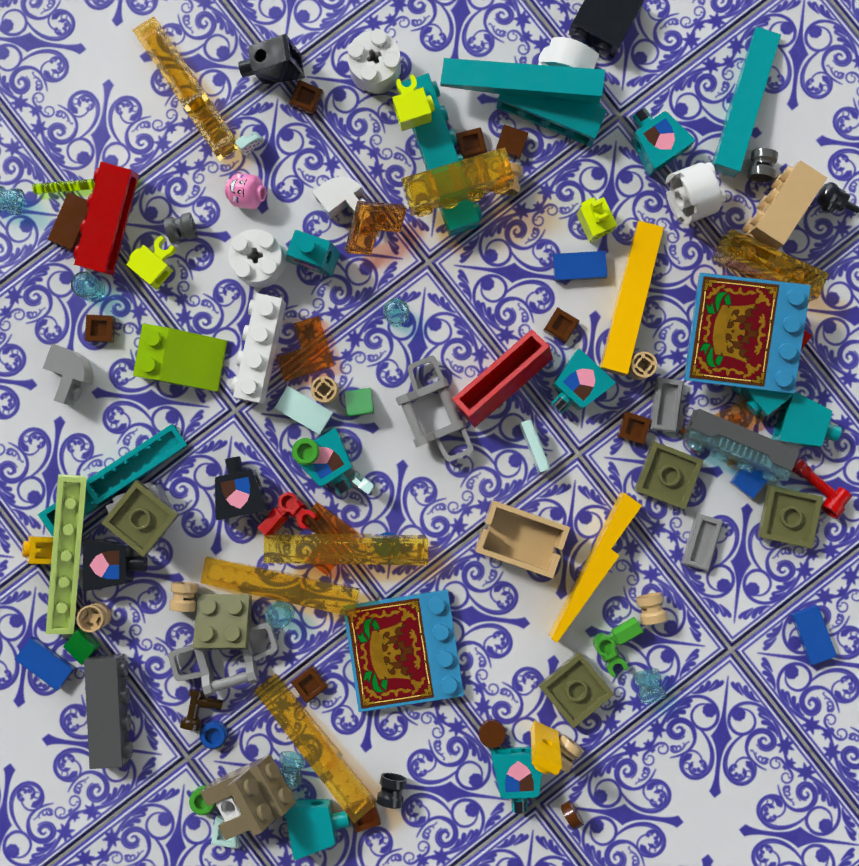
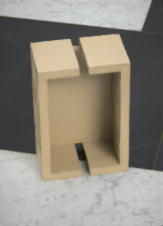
M801 160L793 167L788 165L783 173H779L770 187L773 189L770 193L765 195L757 205L756 209H758V212L754 217L751 216L743 226L742 230L745 233L740 240L766 257L782 247L818 194L827 177Z
M491 500L484 523L488 524V528L482 527L474 550L480 554L553 579L561 555L553 552V549L555 547L563 550L570 527Z

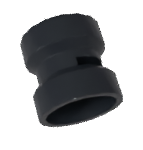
M382 773L380 778V785L382 787L381 791L378 792L376 803L386 808H401L404 799L402 790L406 788L407 778L395 773Z

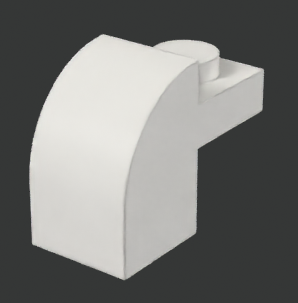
M554 37L551 40L550 46L545 47L540 53L538 65L594 69L599 54L577 40Z
M335 177L326 181L312 192L315 200L330 219L348 207L362 226L371 221L369 214L371 211L370 206L363 198L358 200L363 195L362 186L353 179Z

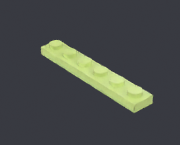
M58 474L46 634L74 633L87 476Z

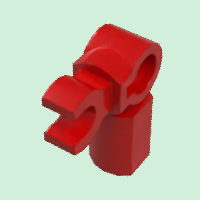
M286 492L279 497V506L277 508L274 507L257 528L266 537L272 539L287 522L289 515L292 518H297L298 526L305 530L310 529L306 525L305 519L311 516L313 519L318 520L319 516L316 512L306 509V505L298 495Z

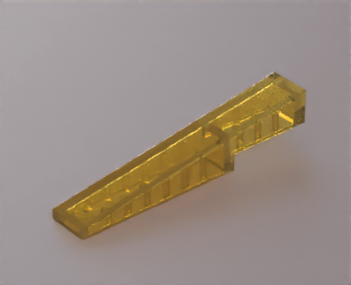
M153 16L134 28L133 32L218 160H222L237 150L235 136L156 18Z
M371 534L264 535L263 562L428 565V538L425 535L372 536Z
M212 557L205 558L200 582L351 617L355 616L360 588Z
M276 673L260 685L254 692L352 822L355 823L375 806L376 798L342 758L343 754Z

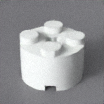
M376 29L358 35L349 44L347 59L350 75L354 84L359 89L373 92V94H382L396 85V80L401 72L399 47L391 36L381 29Z
M710 162L694 164L671 173L666 178V184L670 183V191L666 192L669 206L677 219L682 217L685 220L682 222L683 224H689L717 213L721 203L726 201L725 191L722 187H719L715 177V168Z
M251 229L236 235L231 241L228 252L229 264L233 272L244 283L255 288H265L273 285L283 274L286 267L285 254L277 240L270 233L259 229ZM260 255L261 258H258V263H254L253 259Z

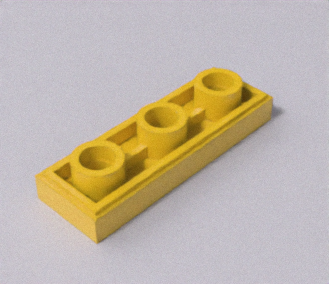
M534 720L531 726L532 765L543 774H549L550 772L558 775L562 768L559 731Z

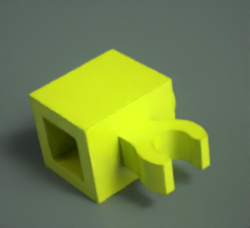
M413 74L410 75L411 85L409 87L402 86L400 79L396 80L397 90L401 95L392 97L393 107L401 132L432 122V112L435 111L431 95L426 96L423 87L417 89V81Z
M593 197L581 203L582 207H580L576 215L589 242L614 231L617 224L604 197L598 200Z
M159 236L154 242V253L143 245L131 253L129 262L126 264L156 290L174 271L165 261L174 255L176 248L171 244L167 250H162V245L166 241L162 236Z

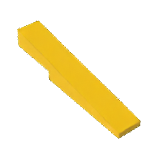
M639 220L637 222L599 366L603 371L620 376L628 375L664 227Z
M626 493L619 494L549 633L550 638L556 643L620 556L611 548L642 507L640 503Z

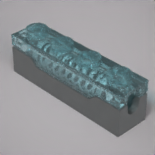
M702 409L692 412L685 429L686 431L681 439L688 442L687 447L698 452H703V449L713 453L712 458L725 463L731 460L738 463V469L748 473H752L753 470L762 473V479L775 484L778 481H788L800 452L797 449Z

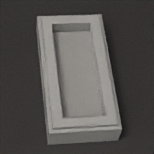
M661 377L656 378L649 430L677 433L684 381Z
M700 513L695 514L681 561L682 564L709 572L722 528V520Z

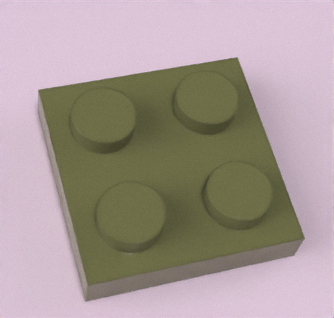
M652 441L634 491L686 510L704 460Z
M136 480L102 521V524L138 554L146 557L180 514L139 480Z
M768 485L757 537L813 549L823 497Z
M198 594L193 648L196 650H248L252 596L250 594Z
M579 651L538 684L573 729L614 695Z

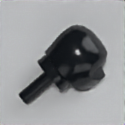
M828 182L821 187L816 200L822 207V211L832 213L835 209L843 211L846 207L855 213L859 212V206L848 201L851 195L839 188L837 184Z

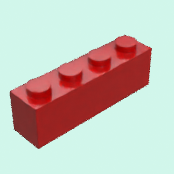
M101 161L99 168L94 173L95 185L93 193L87 199L88 212L86 219L81 223L80 233L82 235L80 243L74 250V265L113 276L139 174L131 169Z
M531 329L452 398L458 411L474 428L478 426L553 360L550 346Z

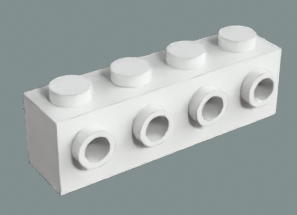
M256 293L255 300H250L248 315H251L249 325H245L242 335L245 345L243 351H239L237 357V366H239L238 377L234 376L231 384V392H234L233 397L236 399L265 404L286 309V303L282 298Z

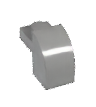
M51 344L43 369L63 375L54 401L73 406L74 401L76 402L81 395V382L92 385V367L89 361L80 353Z

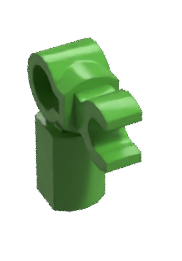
M635 617L611 629L612 632L610 634L599 633L593 639V646L602 660L607 661L606 669L612 677L616 676L613 671L615 664L619 663L624 670L628 669L625 660L617 656L619 652L616 645L622 646L644 633Z

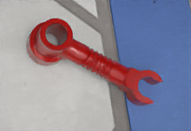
M798 458L792 472L806 479L824 494L826 499L821 505L822 511L834 519H839L845 511V505L852 498L851 493L842 487L834 490L816 475L805 461Z

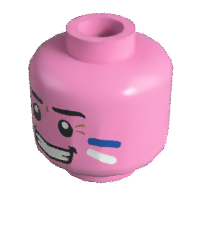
M236 173L226 182L225 186L226 198L229 199L234 207L256 209L265 200L267 194L262 180L256 175Z

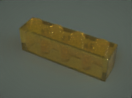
M504 147L401 178L411 216L424 217L433 213V209L440 207L450 209L456 207L459 204L458 202L467 199L469 202L482 199L484 194L493 191L495 194L506 192L513 185L514 175Z
M730 229L722 236L712 258L713 261L750 278L811 285L808 303L819 298L829 276L827 272L733 229Z

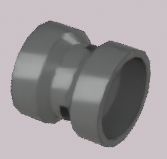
M768 148L752 150L750 157L752 167L748 170V179L755 182L773 181L776 172L774 164L778 160V152Z
M190 212L184 213L176 219L174 217L164 219L165 231L171 244L179 243L184 238L191 240L198 237L196 225Z

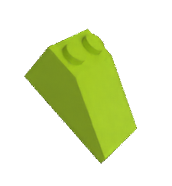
M142 323L133 376L145 380L219 392L228 341Z

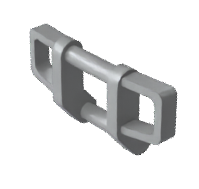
M431 355L408 366V373L413 391L397 397L396 401L398 406H402L415 437L413 440L415 446L419 447L435 441L448 462L472 453L474 448L465 429L467 427L466 423L459 416L448 390L449 383L447 378L444 379L436 358ZM432 363L439 381L418 389L413 373L414 369L424 364ZM438 391L451 424L434 432L424 434L411 402ZM461 430L467 449L450 456L447 454L439 438Z
M268 621L250 627V632L266 629L270 638L271 648L255 655L249 637L248 650H242L246 672L214 681V674L207 653L209 650H196L193 648V644L175 649L168 654L175 680L183 681L201 677L205 697L213 696L217 691L249 682L253 684L259 682L256 660L276 652L279 647L272 623ZM194 650L200 671L187 674L181 673L177 655Z

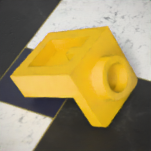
M28 535V541H23L22 557H27L26 562L28 564H51L53 537Z

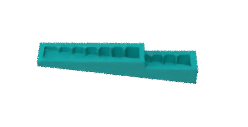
M757 26L754 29L712 160L715 172L735 178L741 171L781 34Z
M444 58L440 86L544 101L545 97L599 104L603 92L605 70Z
M173 423L87 479L83 519L127 489L136 480H140L188 446ZM56 502L37 514L52 536L54 534Z

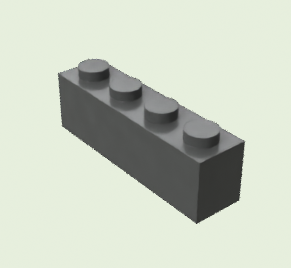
M124 653L94 655L84 660L89 768L123 767L133 754V744L129 741L128 733L132 724L131 715L127 714V704L130 701V690L126 687V677L129 672L128 662L124 659Z

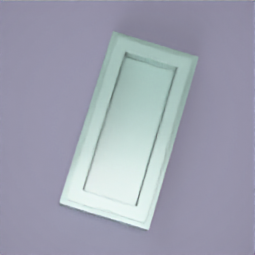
M287 386L275 406L276 410L321 435L333 415L332 411Z
M529 419L521 422L519 426L537 472L548 470L550 466L532 420Z

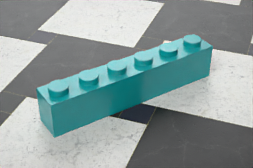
M429 73L415 77L417 89L423 87L426 96L431 95L435 111L432 112V122L414 127L412 130L448 235L451 237L478 228L482 212L478 202L473 203L471 194L474 193L470 178L465 179L462 171L465 169L463 157L461 154L457 155L454 145H457L454 131L453 129L448 130L445 121H448L449 118L445 106H440L437 98L440 96L438 84L436 81L432 82ZM410 79L401 82L402 86L409 87L411 85Z

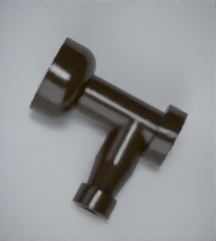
M190 689L189 696H191L188 714L181 719L180 728L200 731L202 721L198 718L199 709L206 708L221 711L223 700L207 698L203 690Z

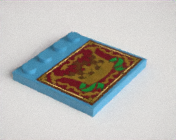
M699 273L684 380L795 393L811 285Z
M448 589L343 605L359 712L464 696Z

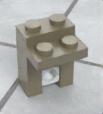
M271 754L215 779L200 792L207 806L216 803L225 821L218 825L225 841L249 830L253 836L262 833L276 818L283 816L296 803L291 789L287 786L280 773L279 766L275 763Z

